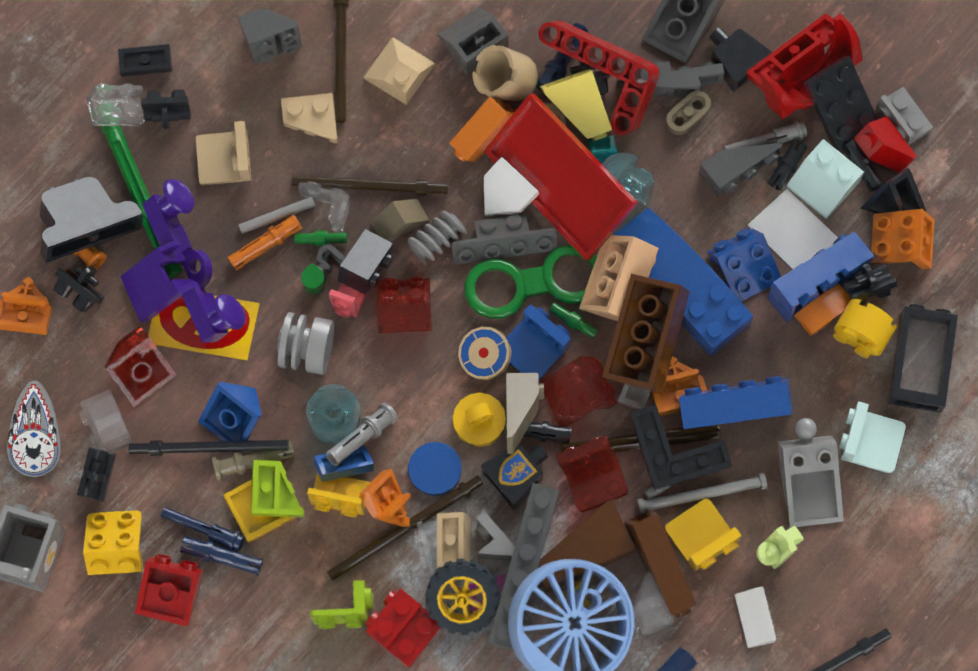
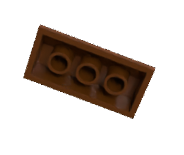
M631 274L602 377L633 388L662 395L690 291L679 284Z

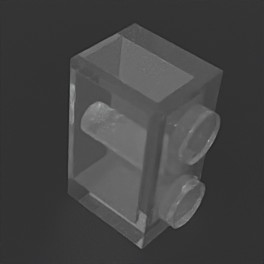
M110 389L80 402L83 410L79 412L84 426L89 425L93 434L89 435V439L93 448L113 453L133 443Z

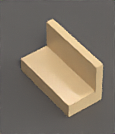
M464 512L437 513V568L443 567L448 561L456 562L460 558L470 562L471 518Z

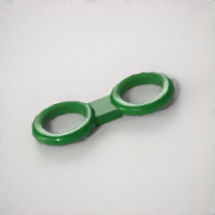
M565 244L555 248L546 257L543 266L519 270L513 263L502 259H488L478 263L468 273L464 283L465 297L469 306L475 312L489 319H503L513 315L523 305L525 298L549 293L555 299L564 303L580 304L586 289L579 292H568L561 289L553 279L552 269L554 264L565 256L583 257L571 244ZM596 254L591 260H586L592 270L597 258ZM489 271L507 273L516 285L514 299L503 307H490L483 304L475 292V284L482 274Z

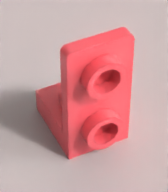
M341 283L338 291L331 289L329 298L331 307L335 310L334 313L344 318H349V316L357 318L367 293L364 295Z

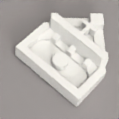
M503 157L484 175L486 217L508 214L519 215V212H522L539 195V191Z

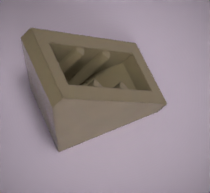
M418 199L393 201L371 221V224L378 236L391 242L428 223L429 219Z

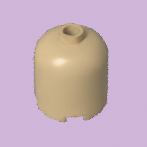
M491 45L483 49L476 58L479 62L476 72L472 73L474 85L480 93L506 101H521L534 91L537 85L538 72L535 63L528 56L504 46Z

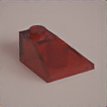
M140 326L117 342L104 366L133 407L177 376L152 339Z

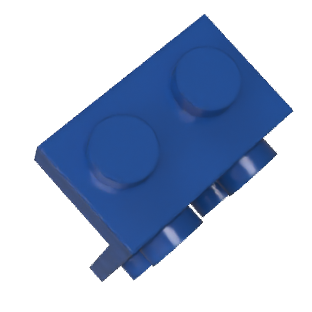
M753 228L743 229L736 234V237L730 240L719 241L713 245V249L707 251L710 261L720 266L729 289L740 301L770 287L774 281L781 278L764 234Z
M530 304L523 312V320L506 337L512 350L509 364L520 373H538V380H540L570 348L571 338L569 337V332L562 325L558 324L556 326L549 320L550 316L542 308L538 307L536 309Z

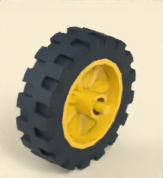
M460 558L456 562L448 561L443 567L437 568L429 580L426 590V608L429 609L431 619H435L440 628L448 629L449 633L461 632V635H468L472 631L477 633L481 631L482 627H487L496 615L500 600V588L496 583L497 579L493 573L490 574L488 572L489 569L485 565L480 566L475 560L470 559L469 562ZM465 579L464 586L459 587L454 580ZM469 581L475 583L478 588L470 590L468 588ZM449 583L456 593H443V590ZM483 593V603L471 598V596ZM443 599H455V602L448 608ZM469 603L479 609L469 613L467 605ZM458 606L460 608H463L464 614L456 613L453 611Z

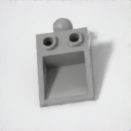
M809 418L800 419L795 425V432L801 439L778 442L780 472L790 528L793 526L801 527L844 521L837 442L831 435L814 437L817 426ZM827 453V458H820L822 454ZM795 457H802V461H793Z

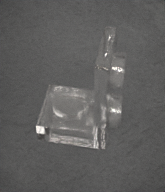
M309 181L307 184L300 182L298 189L301 196L312 197L315 200L333 204L329 209L327 220L330 221L333 231L342 233L351 206L350 196L340 189L334 188L331 191L322 188L321 185Z

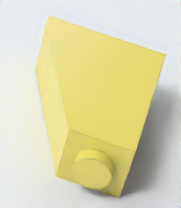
M590 69L540 86L541 91L587 139L592 138V141L602 139L607 136L606 132L612 130L593 72Z

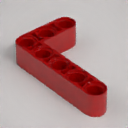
M556 20L541 25L538 36L543 44L625 82L610 125L613 132L621 136L638 130L659 80L660 72L657 65L563 21ZM552 26L557 31L556 39L552 38L550 34ZM574 37L580 42L578 50L574 48L572 43ZM597 47L601 49L603 54L601 60L595 55ZM619 58H622L625 62L624 71L618 67ZM642 68L648 72L649 77L647 81L641 78ZM633 92L639 97L638 105H635L631 100ZM623 116L629 120L630 125L628 129L622 124Z

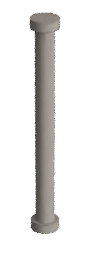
M760 473L758 477L648 500L640 498L637 499L639 514L643 515L646 511L759 487L761 490L767 489L765 474Z

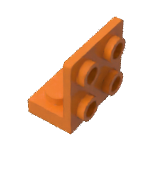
M923 209L874 214L871 253L874 255L871 263L877 265L912 261L922 270L932 269L935 219Z

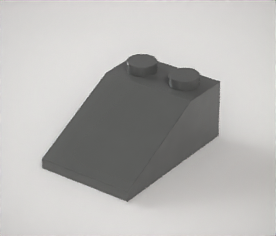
M661 0L642 40L687 63L712 25L725 0Z

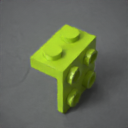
M364 580L353 581L354 608L311 610V620L315 625H319L320 629H333L335 624H346L348 628L363 627V623H366L369 619V610H374V596L371 588H367Z

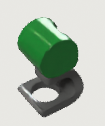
M332 245L320 247L317 254L319 265L310 264L302 272L301 280L303 286L310 294H318L326 286L325 273L332 271L327 262V257L331 256L340 265L345 259Z

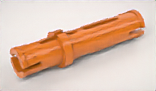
M293 214L277 226L269 227V231L227 258L234 269L238 271L277 244L280 246L284 243L283 240L303 228Z

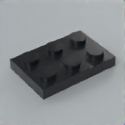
M844 55L803 82L826 134L835 149L839 150L847 143L854 140L853 138L868 123L878 120L850 56Z

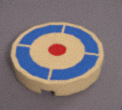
M479 327L471 330L464 336L459 345L458 357L461 367L467 374L479 380H491L506 371L511 361L512 350L503 333L492 327Z

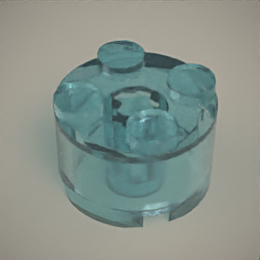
M329 384L322 386L307 402L306 416L311 431L320 441L328 444H338L361 425L362 413L359 401L348 388L342 385ZM332 411L338 412L336 418H331Z

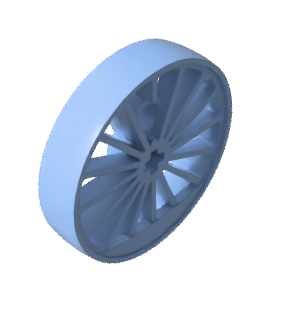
M578 559L553 561L529 574L515 592L508 615L509 637L518 659L529 671H564L570 645L573 671H581L579 644L592 669L590 671H614L626 656L634 632L632 604L624 586L605 568L595 563ZM578 567L584 569V574L579 589L574 592L573 568ZM565 569L568 604L553 575L554 572ZM592 573L601 580L595 589L588 588ZM547 577L562 609L537 588V585L544 578ZM607 586L613 597L602 602L599 593ZM532 591L558 614L554 615L527 606L526 603ZM589 593L592 603L588 608H585L583 601L585 595ZM613 603L616 604L618 616L587 619ZM524 610L555 619V623L522 626ZM569 618H572L571 622L574 624L572 628L569 627V626H570V622L568 621ZM618 620L617 634L587 625ZM557 628L533 643L524 633V631ZM586 630L614 638L615 641L611 650H607ZM558 636L545 654L537 648ZM584 637L606 656L599 665H597ZM563 643L556 665L550 658Z

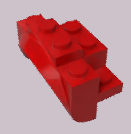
M825 13L746 71L747 78L764 92L767 106L782 119H785L797 109L805 111L813 106L803 84L805 80L844 55L850 56L854 67L863 61L860 40L854 27L841 13L834 18ZM830 44L828 50L825 53L824 48Z

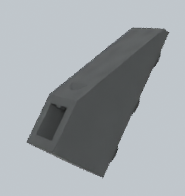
M781 143L721 150L701 164L699 174L717 197L723 193L728 195L738 187V183L743 179L750 180L759 173L761 167L766 164L767 166L774 164L780 158L783 145Z

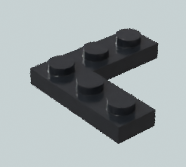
M656 404L629 413L654 491L732 467L724 440L672 455Z

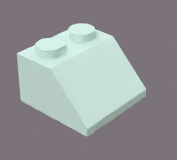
M823 139L807 156L786 187L827 219L860 183L864 171Z

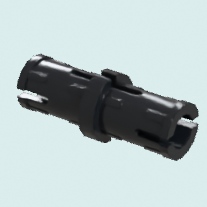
M793 139L785 155L777 161L778 166L767 181L770 187L773 188L776 184L775 190L781 191L790 174L795 173L797 170V163L808 148L804 142L798 145L800 140Z
M855 140L850 141L842 148L851 162L864 171L862 179L869 192L878 189L884 184L872 165L874 162L868 159Z
M543 421V423L531 422L523 437L540 439V442L543 443L546 440L570 443L572 427L550 425L548 421Z

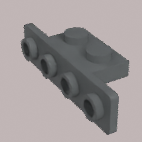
M526 214L474 221L475 239L453 241L451 243L455 265L550 252L558 248L556 229L546 228L529 231Z

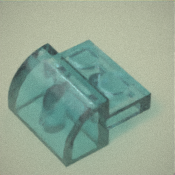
M617 153L604 160L602 165L635 199L647 205L652 198L655 179L652 178L653 176L647 170L637 168L639 157L630 153Z

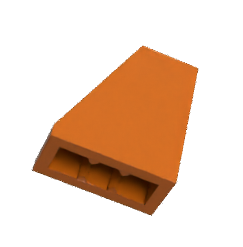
M489 97L449 142L454 148V155L463 162L465 160L476 162L485 154L486 148L516 110L506 100Z

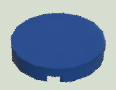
M440 442L426 443L418 447L410 457L408 464L409 478L414 487L426 495H445L452 491L459 482L462 474L461 460L456 451L447 444Z

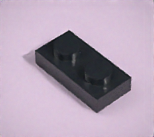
M170 44L118 49L121 77L172 72Z

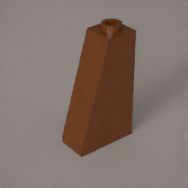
M612 499L604 503L540 559L539 567L563 559L585 560L601 567H606L634 554L635 546ZM573 568V581L583 577L584 569ZM565 569L554 572L553 575L559 587L566 585ZM547 577L537 585L538 589L543 588L545 594L553 591Z
M647 511L643 515H638L624 521L666 614L670 616L675 615L676 618L689 614L691 612L690 608L696 606V602L659 515Z

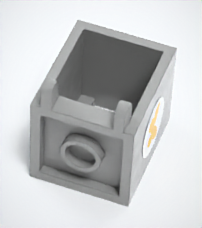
M14 503L13 507L4 505L0 515V580L44 593L66 531L60 525V521L56 520L55 515L40 511L39 514L29 512L30 508ZM28 525L45 530L44 540L23 535L25 526Z

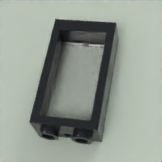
M918 304L904 306L900 315L888 404L936 413L943 411L946 406L958 315L951 314V311L946 309L927 310L924 306Z

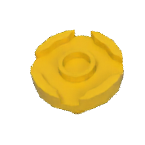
M469 394L461 399L454 409V430L463 442L472 444L475 447L489 446L497 441L504 431L506 425L505 410L499 400L489 394Z

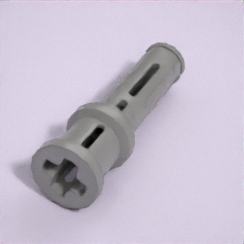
M381 403L376 412L371 416H365L357 429L326 452L329 462L334 466H338L340 462L371 437H379L383 429L390 424H395L398 421V416L394 409L387 403Z

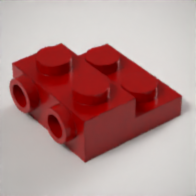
M155 554V558L150 557L145 563L134 614L186 627L189 626L195 598L199 593L203 570L198 569V564L192 561L184 560L181 564L171 562V557L167 555Z
M400 588L397 593L392 590L383 601V604L386 606L380 614L374 612L366 621L365 625L368 626L366 634L410 668L442 628L437 625L435 619H431L429 612L419 602Z

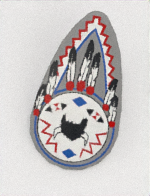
M35 380L26 385L16 402L7 442V453L10 463L22 475L30 477L44 476L52 471L59 462L61 455L60 432L53 403L42 384Z

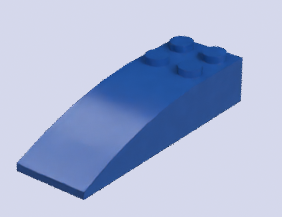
M649 207L613 234L617 236H634L659 248L656 262L651 269L649 278L679 284L690 291L681 324L710 357L751 325L753 319L751 312L710 266Z

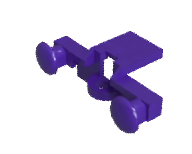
M170 179L163 184L164 195H153L142 204L160 246L120 277L140 322H148L182 296L202 342H217L229 333V329L238 330L244 326L246 320L245 312L241 304L230 295L222 294L214 298L213 293H206L204 288L209 284L212 277L211 260L202 250L192 249L183 225L180 224L177 217L180 213L187 214L194 208L193 194L181 181ZM198 260L201 264L199 272L196 270V262ZM167 264H182L188 279H172L169 281L163 266Z

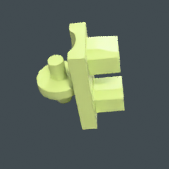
M783 526L779 527L758 547L757 557L759 561L765 565L772 566L773 569L778 568L798 549L796 545L804 540L803 536L795 526L785 531Z

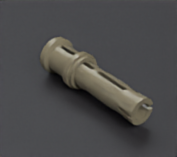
M290 440L288 451H251L242 454L241 452H234L233 455L219 459L212 457L217 481H219L222 477L231 474H244L246 469L252 468L253 460L279 461L295 457V453Z

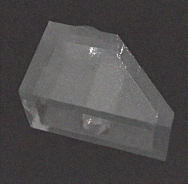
M650 572L644 575L633 606L635 635L640 633L642 640L671 627L674 623Z

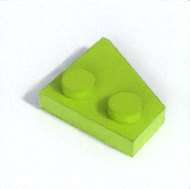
M253 460L251 515L303 518V507H300L294 494L295 490L286 477V471L281 461Z

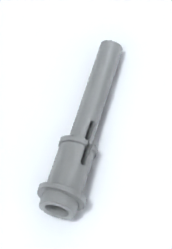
M796 120L794 124L772 129V133L725 145L724 150L771 143H784L793 139L801 141L803 137L807 136L806 126L803 121L799 122Z

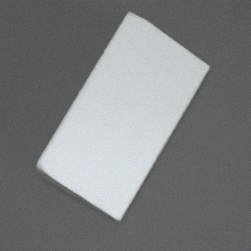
M763 586L735 594L747 648L774 643L776 635Z

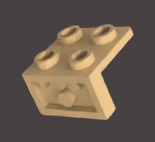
M245 121L234 122L235 131L196 136L200 185L252 181L248 131Z

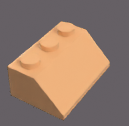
M611 235L598 252L579 309L618 321L631 274L649 278L651 269L655 265L659 248L634 236Z

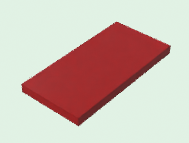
M529 94L484 151L494 163L503 157L539 191V195L532 203L585 260L593 258L638 204L635 198L535 94Z

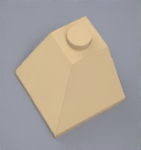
M392 37L365 74L364 79L407 105L431 72L435 63Z

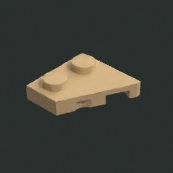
M332 93L281 99L285 127L302 130L305 134L314 137L318 135L329 139L332 143H338Z

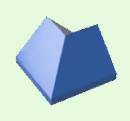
M219 382L198 422L221 441H248L262 415L256 388Z

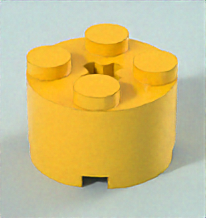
M852 299L835 325L833 337L843 344L848 343L855 347V353L863 358H869L870 355L879 356L895 332L897 325H891L893 322L892 317L875 305L868 303L867 307L859 305L861 300Z

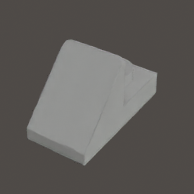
M483 512L476 518L478 525L476 530L485 541L490 539L491 542L477 553L478 558L511 561L515 546L488 514Z

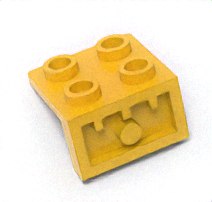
M317 472L314 489L308 488L307 495L311 505H315L314 509L330 512L331 509L340 510L344 516L357 517V514L364 515L366 508L359 493L370 482L348 477L322 482Z

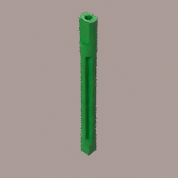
M100 103L94 109V112L108 145L113 152L133 202L138 205L143 213L142 223L155 250L160 245L142 206L150 196L111 103ZM167 264L163 266L168 278H176L182 272L180 264Z

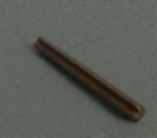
M719 424L688 429L681 427L664 430L669 445L720 437ZM636 434L561 445L563 459L640 449Z

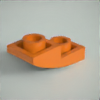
M838 284L810 302L794 316L807 333L812 336L827 327L834 319L841 316L851 299L841 285Z

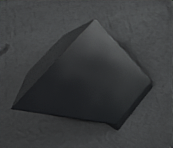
M908 168L888 180L860 208L875 214L916 209L926 211L911 170Z

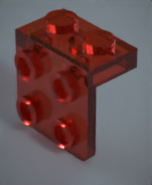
M580 356L541 380L540 383H544V395L559 426L567 427L596 409H610L617 405L614 398V389L602 377L604 372L603 366L595 357Z
M606 435L592 438L585 444L567 448L562 453L556 455L558 464L567 477L579 512L589 511L603 505L607 501H614L628 494L629 490L615 449Z

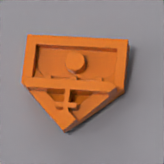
M30 276L22 280L23 284L10 292L1 293L0 330L48 334L52 308L46 296H43Z
M673 356L662 395L651 392L660 417L681 412L679 396L685 394V389L700 387L701 391L707 390L703 376L699 375L700 370L692 369L678 362L677 358Z
M392 469L383 470L359 495L373 518L394 525L408 527L410 526V518L406 516L407 511L405 510L406 502L410 499V493L402 494Z

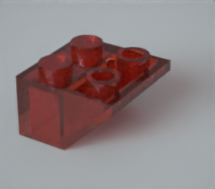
M419 276L400 280L386 278L378 282L377 317L379 333L432 331L430 278Z

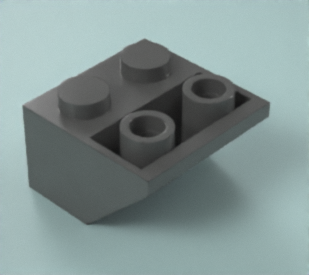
M480 7L437 34V37L466 75L476 69L479 62L476 58L483 49L491 45L508 48L509 35L492 14Z
M264 8L238 17L244 40L254 64L259 62L267 63L277 55L293 53L298 47L302 46L297 21Z

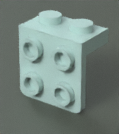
M858 401L854 409L850 408L847 415L846 424L850 426L848 433H843L839 449L843 450L841 460L885 473H892L897 463L906 425L901 421L867 412L869 404Z

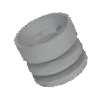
M288 312L278 337V366L287 368L291 358L292 370H297L301 360L304 359L306 372L324 375L332 350L334 320L316 317L311 328H308L306 315L302 314L297 323L296 313Z

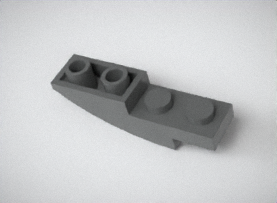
M652 61V63L657 65L660 72L653 96L686 97L693 91H700V87L703 85L722 83L724 69L722 63L708 62L694 68L682 66L676 68L675 71H671L670 62ZM642 68L641 78L647 81L649 77L648 72ZM617 78L618 84L624 86L625 82Z

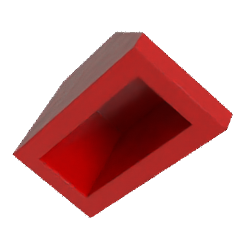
M887 116L868 123L853 138L868 159L898 173L905 170L917 158V155Z

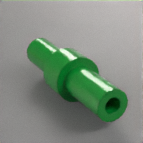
M326 230L315 231V233H295L294 241L295 244H315L316 246L348 243V234L327 233Z
M555 302L549 309V312L566 322L565 325L571 329H578L592 339L597 336L599 330L582 320L583 317L573 311L571 313Z

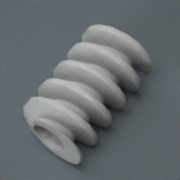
M442 211L440 213L441 219L435 217L432 219V225L426 224L424 226L425 233L419 230L416 232L417 239L414 237L408 239L411 251L425 266H427L425 262L426 257L431 261L435 260L433 251L440 255L443 254L442 244L448 248L451 247L449 238L455 241L459 240L458 231L464 235L467 234L465 227L454 214Z

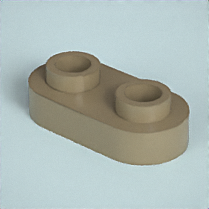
M703 91L689 93L667 114V129L675 135L687 133L709 113L711 106L710 97ZM700 104L702 108L695 109L693 105ZM680 120L683 122V125L677 126L674 122Z

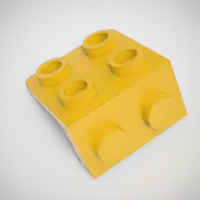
M703 499L665 526L666 533L694 572L699 568L705 570L717 561L715 558L724 552L727 555L739 547L738 542L742 536L736 527L730 529L709 499Z
M140 511L88 514L83 549L88 575L143 571L140 550L142 522Z

